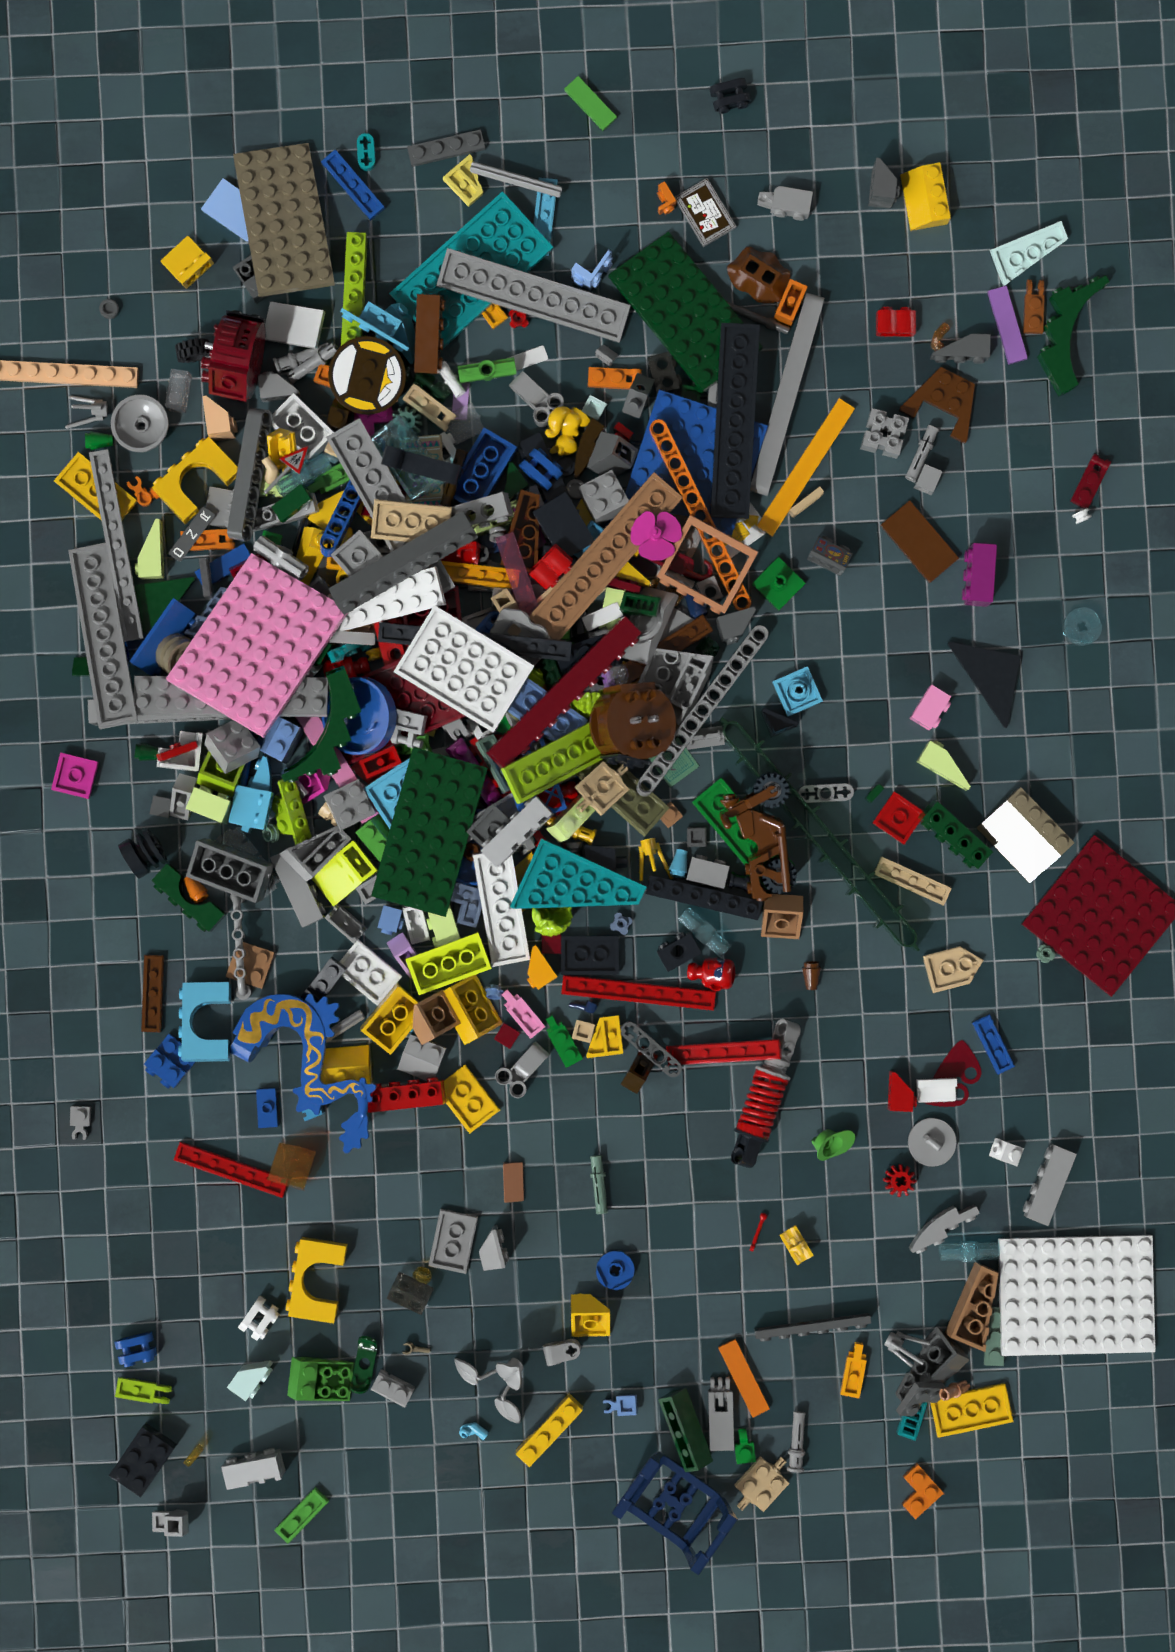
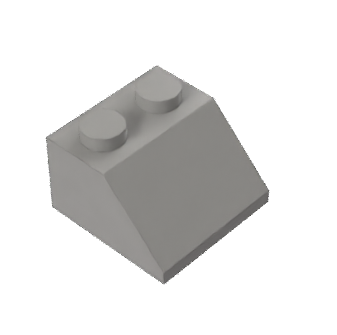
M411 1033L403 1051L398 1070L427 1081V1078L436 1077L447 1047L432 1041L421 1045L417 1035Z

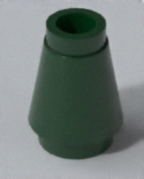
M143 742L141 744L136 743L134 759H139V761L157 760L156 754H158L159 748Z

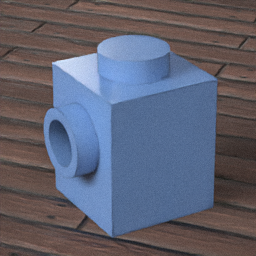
M384 905L377 928H381L382 933L392 935L393 932L397 933L398 929L402 930L405 920L402 918L403 910Z

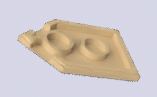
M961 946L923 956L932 993L970 984L984 961Z

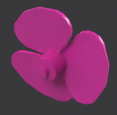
M646 511L635 520L631 528L630 539L634 545L639 546V554L649 560H664L671 557L675 552V548L670 542H678L682 538L681 525L668 512L659 513L655 523L654 514Z

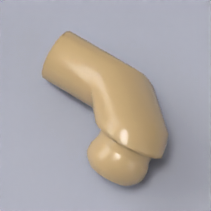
M270 456L262 460V463L266 468L265 481L271 484L278 477L279 470Z

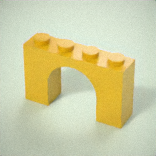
M209 436L206 439L202 438L192 452H186L182 456L181 462L177 465L173 464L167 470L168 473L164 477L160 476L153 483V491L184 524L188 523L199 512L198 508L181 489L182 479L190 469L206 467L212 470L226 486H229L236 479L238 467Z
M302 1237L300 1242H296L295 1253H298L297 1261H293L292 1272L295 1275L294 1280H290L289 1291L292 1294L291 1299H287L286 1311H289V1317L335 1323L339 1301L312 1296L305 1288L304 1274L306 1269L315 1263L343 1266L345 1264L348 1244Z

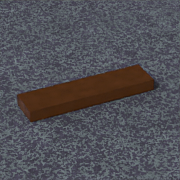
M144 955L141 1032H162L164 955Z

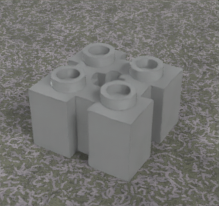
M872 408L866 424L870 431L866 430L860 449L873 453L880 449L883 450L882 455L897 459L903 443L899 436L903 437L909 418L896 414L889 418L886 417L887 412ZM880 431H887V436L883 437V433Z

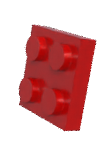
M894 791L872 824L904 845L921 821L918 816L923 811Z

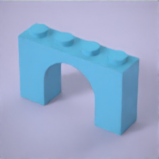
M229 982L183 983L182 988L179 989V998L182 999V1007H179V1018L182 1019V1026H179L178 1033L179 1038H182V1045L178 1047V1056L184 1062L231 1061V1042L229 1040L201 1039L195 1034L193 1029L194 1015L201 1007L209 1004H231V984Z

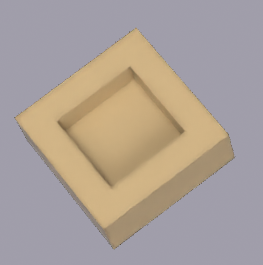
M576 1019L572 1039L590 1043L595 1024Z

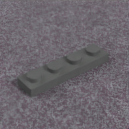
M480 129L408 146L407 149L411 166L415 167L485 150V145Z

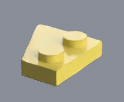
M470 154L443 176V181L468 207L483 195L481 184L478 181V174L470 172L473 161Z

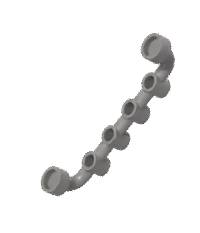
M231 894L230 898L233 902L231 918L234 920L232 938L235 940L233 957L236 959L234 976L237 978L238 985L236 996L241 1000H246L252 994L250 986L245 984L247 971L244 968L246 952L243 949L245 933L242 930L244 914L241 911V904L246 899ZM235 912L240 913L239 919L234 917ZM237 931L241 932L240 938H237L235 936V933ZM238 950L242 951L240 958L236 955ZM238 970H242V971H243V976H242V977H239V976H238V974H237Z

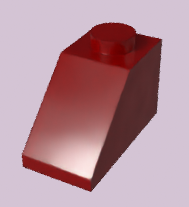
M392 746L360 760L359 763L366 779H371L402 764V761L395 746Z
M889 1071L888 1110L913 1112V1108L917 1106V1096H914V1092L896 1072Z

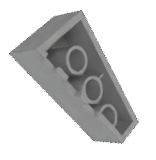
M539 797L530 798L524 804L525 808L521 812H515L510 817L511 821L507 825L503 824L496 830L497 835L493 839L489 837L482 844L484 848L481 852L496 868L503 864L554 815Z

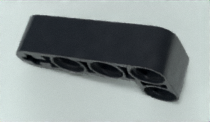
M388 445L385 447L381 462L382 465L453 485H458L462 466Z

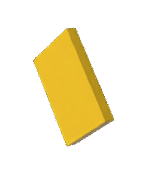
M466 1064L444 1080L446 1104L469 1134L500 1111L499 1107Z

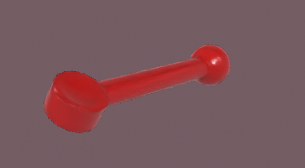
M766 1213L760 1214V1222L749 1251H754L763 1222L767 1219Z

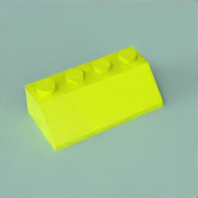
M478 932L405 959L419 995L492 969Z

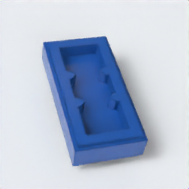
M276 1088L256 1089L258 1128L278 1127Z

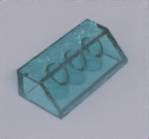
M400 415L371 436L382 458L386 445L432 458L406 418ZM389 467L411 501L433 492L445 483Z

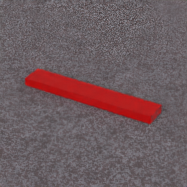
M780 1039L666 1046L667 1051L681 1065L782 1059Z
M181 1141L174 1157V1161L283 1198L289 1182L288 1178Z

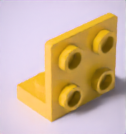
M186 236L161 259V263L185 289L191 286L214 264L211 257L206 252L204 253L189 236Z

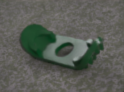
M361 1336L358 1339V1350L353 1377L350 1383L351 1391L356 1394L366 1393L371 1385L378 1347L377 1341L371 1337ZM362 1358H367L370 1361L368 1369L361 1368L360 1360Z

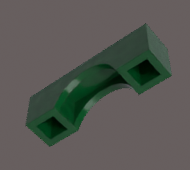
M167 863L151 880L155 884L153 887L161 894L165 892L169 896L168 900L174 906L179 905L183 908L182 913L189 919L193 917L198 922L196 925L202 931L212 932L227 914L213 902L203 905H195L189 902L182 892L184 876L171 864Z

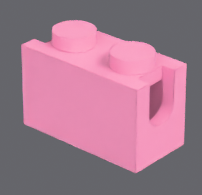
M930 685L909 719L927 730L932 729V727L936 728L941 721V718H939L942 711L946 712L951 705V702H949L951 696Z

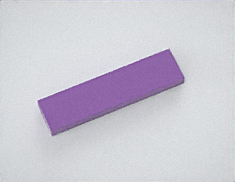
M1007 286L989 290L987 292L1008 365L1027 360V354Z

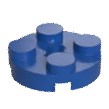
M609 1251L598 1260L596 1275L603 1286L612 1290H620L628 1286L632 1281L635 1270L632 1259L623 1251ZM613 1265L621 1268L618 1275L610 1273Z

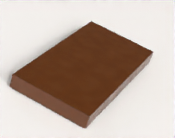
M908 501L880 525L929 584L959 559L911 501Z

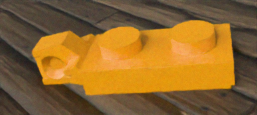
M855 1342L853 1352H848L840 1395L860 1398L867 1362L866 1354H862L863 1343Z

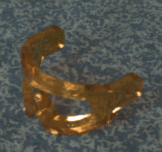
M653 578L650 582V587L657 589L660 578ZM666 586V592H675L679 595L675 603L676 606L679 605L684 598L683 595L676 591L677 588L670 589V587Z

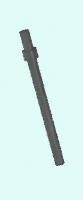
M726 301L736 314L763 324L767 329L772 331L775 329L784 334H788L790 327L776 322L777 320L774 318H766Z

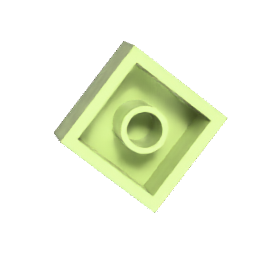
M201 785L200 788L194 787L186 809L227 824L232 807V797L219 792L218 795H214V790Z

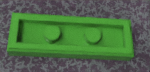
M579 76L564 88V91L602 131L607 129L617 119V116Z
M315 1487L274 1531L289 1544L329 1500Z

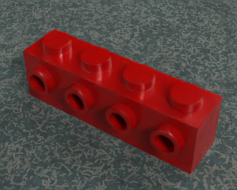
M438 1077L427 1078V1082L419 1083V1079L408 1080V1084L400 1085V1081L389 1082V1086L382 1087L381 1083L375 1084L377 1088L371 1093L373 1101L368 1102L367 1113L443 1105L446 1103L444 1080L438 1081Z

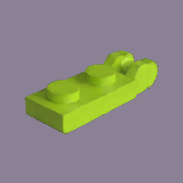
M118 1377L115 1397L152 1404L154 1402L169 1404V1398L155 1396L156 1390L171 1392L172 1387L154 1382Z

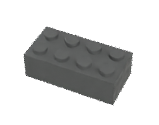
M202 838L196 841L186 877L257 903L264 899L274 864L210 839Z

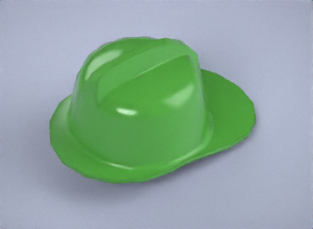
M829 1129L823 1130L811 1140L818 1151L817 1158L825 1161L845 1153L854 1144L855 1134L850 1130L840 1132Z

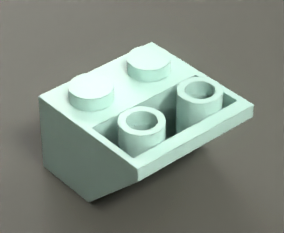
M269 1360L243 1365L227 1388L244 1401L248 1397L253 1399L262 1386L259 1382L262 1381L264 1383L273 1369L270 1366L273 1362Z

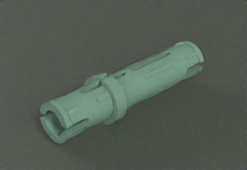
M602 1155L590 1156L592 1168L590 1177L593 1178L596 1214L608 1213L604 1181L606 1172H603Z

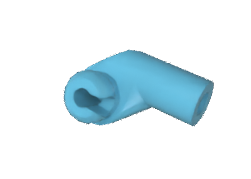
M473 1422L461 1426L459 1434L462 1438L476 1434L484 1440L489 1432Z

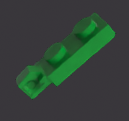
M553 1015L546 1018L550 1026L546 1031L565 1067L567 1068L582 1060L583 1058L565 1025L562 1022L557 1023Z

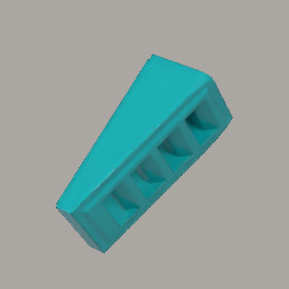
M928 1402L922 1403L920 1410L917 1412L918 1417L901 1416L896 1430L898 1435L916 1441ZM906 1419L915 1421V1425L906 1422ZM904 1426L913 1429V1431L909 1432L903 1430Z

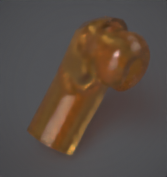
M942 323L933 334L930 346L935 351L944 346L940 340L950 330L948 324Z

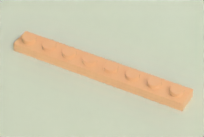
M0 360V381L138 388L139 369L137 367Z

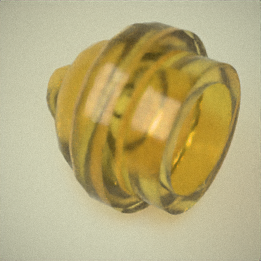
M417 1267L413 1272L412 1278L417 1287L425 1286L431 1281V1271L428 1268Z

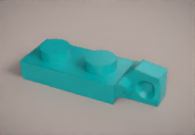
M345 644L327 652L331 663L342 661L345 655L347 657L353 656L358 653L357 650L361 649L363 652L372 648V645Z

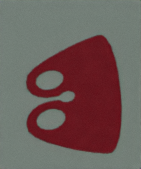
M961 1040L949 1051L933 1079L960 1077L963 1082L974 1084L981 1077V1068L969 1046ZM969 1067L974 1068L977 1072L976 1077L972 1080L967 1079L964 1073ZM959 1083L955 1089L960 1088L964 1091V1098L962 1100L925 1103L940 1107L961 1106L967 1101L969 1092L963 1084Z

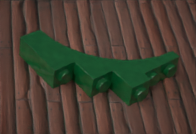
M1097 276L1089 281V285L1085 287L1080 285L1072 291L1069 286L1065 289L1060 287L1052 292L1053 295L1049 299L1057 316H1053L1046 321L1047 324L1043 330L1051 345L1042 348L1037 358L1058 397L1079 385L1073 372L1070 358L1072 328L1084 304L1095 293L1108 285L1110 281L1107 276L1102 278Z
M344 666L325 672L329 684L330 707L324 730L316 744L304 757L295 764L280 771L284 782H294L299 779V776L304 774L307 776L315 774L317 769H321L322 774H327V776L334 775L341 769L333 747L337 746V748L346 746L348 741H351L344 718L353 719L361 712Z

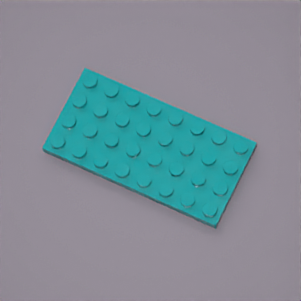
M502 191L389 294L397 303H401L407 308L408 314L415 323L417 294L444 295L445 311H443L442 317L444 319V331L441 333V338L444 339V348L492 305V303L436 286L447 248L526 273L554 248Z

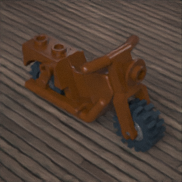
M774 771L762 773L755 780L753 792L744 796L743 799L739 800V797H735V794L723 795L724 798L720 799V802L727 808L719 813L724 827L730 829L732 824L729 817L736 816L743 838L753 840L758 846V851L748 857L749 863H745L746 875H750V882H747V892L756 901L768 900V897H772L771 892H777L778 894L790 892L793 885L796 884L797 878L796 869L788 860L786 829L783 821L778 817L752 808L758 804L770 808L779 807L788 798L789 785L786 779ZM777 854L779 855V858L774 857L773 860H771V859L769 860V858H771V857H773V856H775V855H777ZM758 876L762 877L763 883L767 889L761 886Z

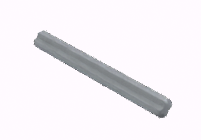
M475 161L472 162L470 167L471 173L551 196L560 197L562 193V187Z

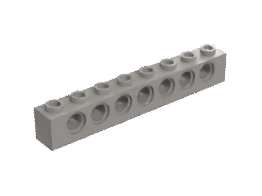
M505 492L453 506L451 517L464 511L470 520L469 515L474 511L476 518L473 521L470 520L473 527L479 526V528L488 527L490 522L497 521V523L508 521V517L514 516L509 495ZM490 506H493L494 513L489 516L487 510ZM371 531L363 533L376 549H389L387 544L384 547L381 545V539H371Z

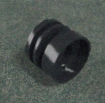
M148 828L142 830L144 837L140 833L136 834L137 844L130 838L118 844L124 860L138 879L151 872L149 863L155 868H159L158 860L162 864L168 862L161 842Z

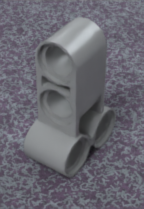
M523 371L509 384L510 388L534 410V421L539 427L548 426V417L556 408L550 405L552 400L556 399L561 402L558 407L564 406L563 397L559 393L548 395ZM540 413H545L547 418L544 421H540L537 419V416Z
M535 1041L510 1069L506 1067L499 1068L495 1073V1079L500 1085L510 1084V1094L514 1098H521L525 1095L527 1089L524 1082L550 1054ZM507 1071L509 1079L507 1081L499 1080V1072ZM515 1084L523 1086L521 1094H515L512 1091V1087Z

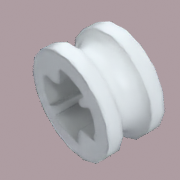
M1088 508L1072 515L1073 518H1076V524L1092 517L1088 514Z

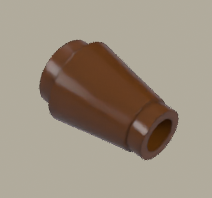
M806 961L802 967L806 989L817 990L821 967L817 961Z

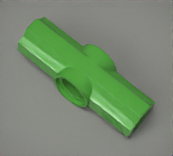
M514 357L494 361L484 360L481 363L458 366L460 383L479 380L490 381L493 378L517 375ZM486 366L491 367L492 372L484 374L482 369Z

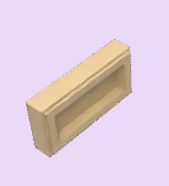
M818 487L792 507L788 512L790 516L794 518L824 494L822 488Z

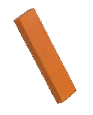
M736 1339L719 1346L718 1349L752 1418L769 1410L770 1408Z

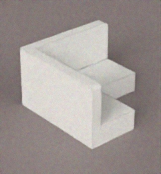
M180 731L179 742L181 745L196 741L197 749L164 761H158L157 759V767L199 771L203 733ZM159 748L158 753L167 751L169 749Z

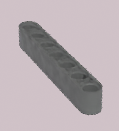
M251 408L247 413L227 527V535L230 539L249 541L253 535L264 472L262 460L267 455V435L271 432L273 419L270 410Z

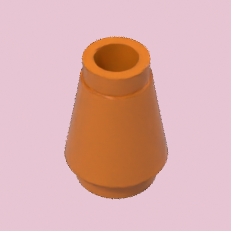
M188 877L183 879L189 897L195 904L204 901L208 897V890L199 881Z

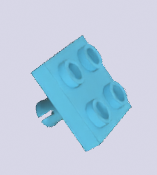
M808 666L772 681L787 717L823 702Z

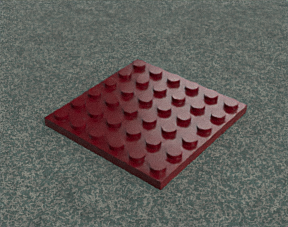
M1092 835L1021 924L1112 997L1174 921L1175 900L1098 837Z

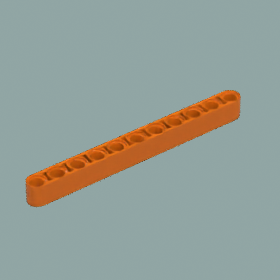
M654 420L649 428L650 434L679 494L683 497L682 501L689 515L695 517V513L701 510L705 513L703 521L715 527L667 424L663 420ZM657 423L661 424L664 428L661 434H656L653 431V426ZM664 441H669L672 444V449L668 452L664 451L661 447ZM676 458L680 461L678 469L671 468V459ZM680 476L688 478L689 483L687 486L679 485L678 478ZM689 493H694L697 496L696 503L690 504L687 502L686 498ZM696 528L729 595L731 590L728 587V583L731 580H737L739 574L722 541L715 537L707 539L704 537L703 531ZM714 545H719L722 548L721 555L715 556L712 554V547ZM724 562L730 565V571L726 574L720 571V565ZM741 583L731 602L738 611L747 609L751 605L750 597L743 583ZM739 597H744L747 601L744 608L737 606V599Z

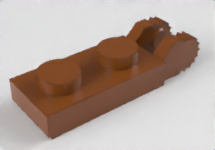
M1027 280L1026 294L1024 296L1023 333L1043 334L1044 280H1039L1037 286L1038 295L1031 294L1033 283L1032 280Z

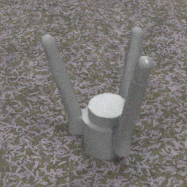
M69 396V399L91 403V405L73 404L71 408L91 409L92 415L96 417L66 425L65 428L69 429L94 421H103V417H108L107 401Z
M899 1331L896 1334L891 1332L884 1344L888 1347V1350L896 1354L910 1367H913V1364L899 1350L923 1365L924 1361L902 1347L904 1341L901 1338L925 1345H930V1342L905 1335Z

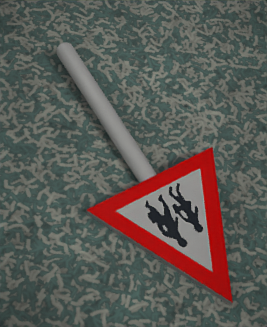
M309 446L279 458L287 467L264 491L265 494L290 469H293L300 475Z

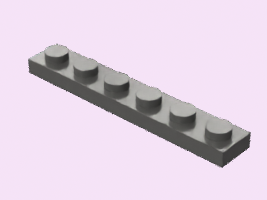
M869 1313L768 1326L754 1328L755 1338L760 1339V1341H770L771 1337L779 1336V1339L790 1338L791 1334L807 1336L810 1335L809 1332L813 1331L823 1334L828 1333L829 1329L835 1328L836 1331L848 1330L850 1326L865 1328L867 1324H871V1317Z

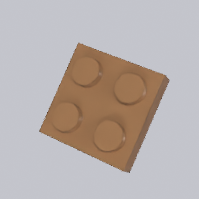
M243 942V949L246 952L244 968L247 971L245 983L263 989L275 952ZM237 951V957L240 958L242 956V951ZM232 956L226 977L237 980L234 976L236 959ZM238 970L237 972L239 977L243 976L242 970Z

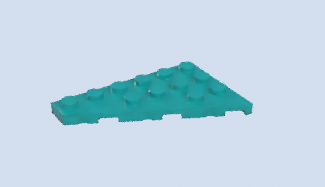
M541 839L510 908L639 905L646 886Z

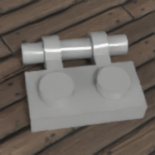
M396 708V726L390 741L394 744H406L410 748H422L423 741L418 740L416 736L417 734L424 735L427 716ZM401 730L408 732V737L402 736Z

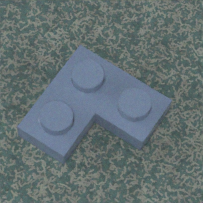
M456 883L451 898L452 902L461 904L456 923L476 928L482 909L478 888Z

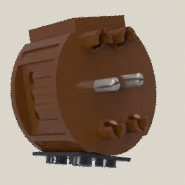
M655 682L603 688V695L596 700L591 710L589 720L590 734L595 746L604 755L600 756V758L607 760L606 763L618 765V763L624 764L623 767L628 769H635V767L644 768V765H650L652 762L642 759L655 757L661 752H665L671 745L676 731V716L667 696L661 690H656Z

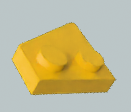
M619 1015L599 1017L586 1057L593 1058L623 1054Z

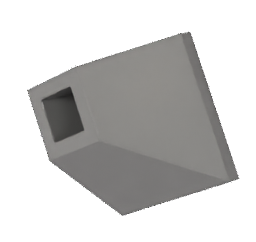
M497 1225L492 1227L479 1250L484 1271L505 1268L506 1263L509 1261L507 1248L502 1246L504 1235L502 1229L498 1230Z

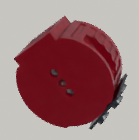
M226 310V315L222 317L220 323L214 325V343L205 342V349H210L211 351L210 356H203L201 361V368L209 369V371L203 370L201 382L209 383V394L247 402V399L252 398L258 383V376H260L266 338L264 318L256 314L248 315L237 310Z

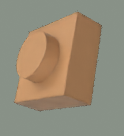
M672 802L667 804L669 809L660 818L667 828H670L683 817Z

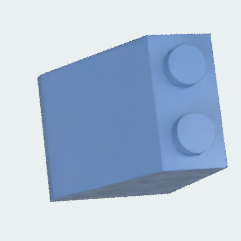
M278 717L265 738L259 735L256 741L260 745V751L288 764L304 731L300 727Z

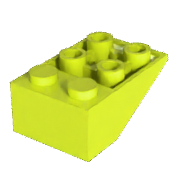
M353 840L340 850L311 879L334 907L356 890V887L375 875L378 869L357 842Z

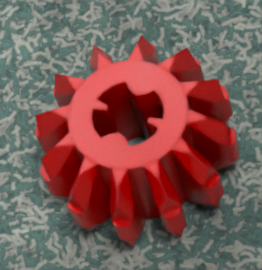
M899 1164L898 1170H896L895 1166L892 1165L891 1169L893 1172L890 1173L887 1170L885 1172L890 1177L883 1178L884 1182H890L885 1185V1189L892 1188L890 1190L891 1195H894L897 1191V1196L901 1197L903 1191L908 1196L909 1192L907 1189L914 1190L910 1183L917 1182L915 1179H910L915 1173H908L910 1170L908 1166L903 1170L902 1164ZM903 1176L904 1178L902 1179L904 1180V1183H899L898 1185H896V1183H898L896 1181V1178H901Z

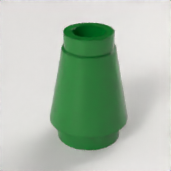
M93 431L85 433L86 448H91V450L113 446L112 434L108 435Z

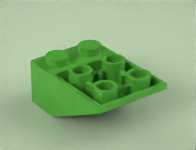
M292 1357L287 1396L296 1401H350V1383L353 1376L354 1362L312 1357Z

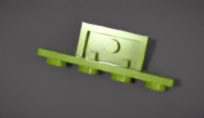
M283 779L279 780L278 786L281 796H274L272 809L275 813L280 834L293 835L295 845L312 838L296 781L288 783V781L284 782Z

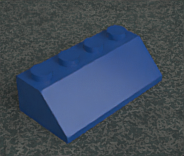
M173 598L129 662L150 676H160L163 670L159 668L156 662L158 645L170 634H184L196 622L195 619L198 615Z

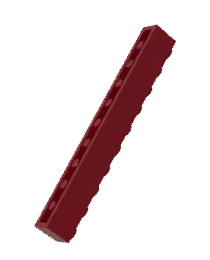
M626 616L622 617L486 754L500 768L516 761L515 758L520 753L524 755L531 748L529 744L533 740L537 742L545 734L543 730L547 726L551 728L558 721L556 717L560 713L564 715L572 707L570 703L574 699L578 701L585 694L583 690L586 687L595 685L599 680L597 677L602 672L604 674L612 668L611 663L615 659L620 660L626 654L624 650L628 646L633 647L640 640L638 636L641 632Z

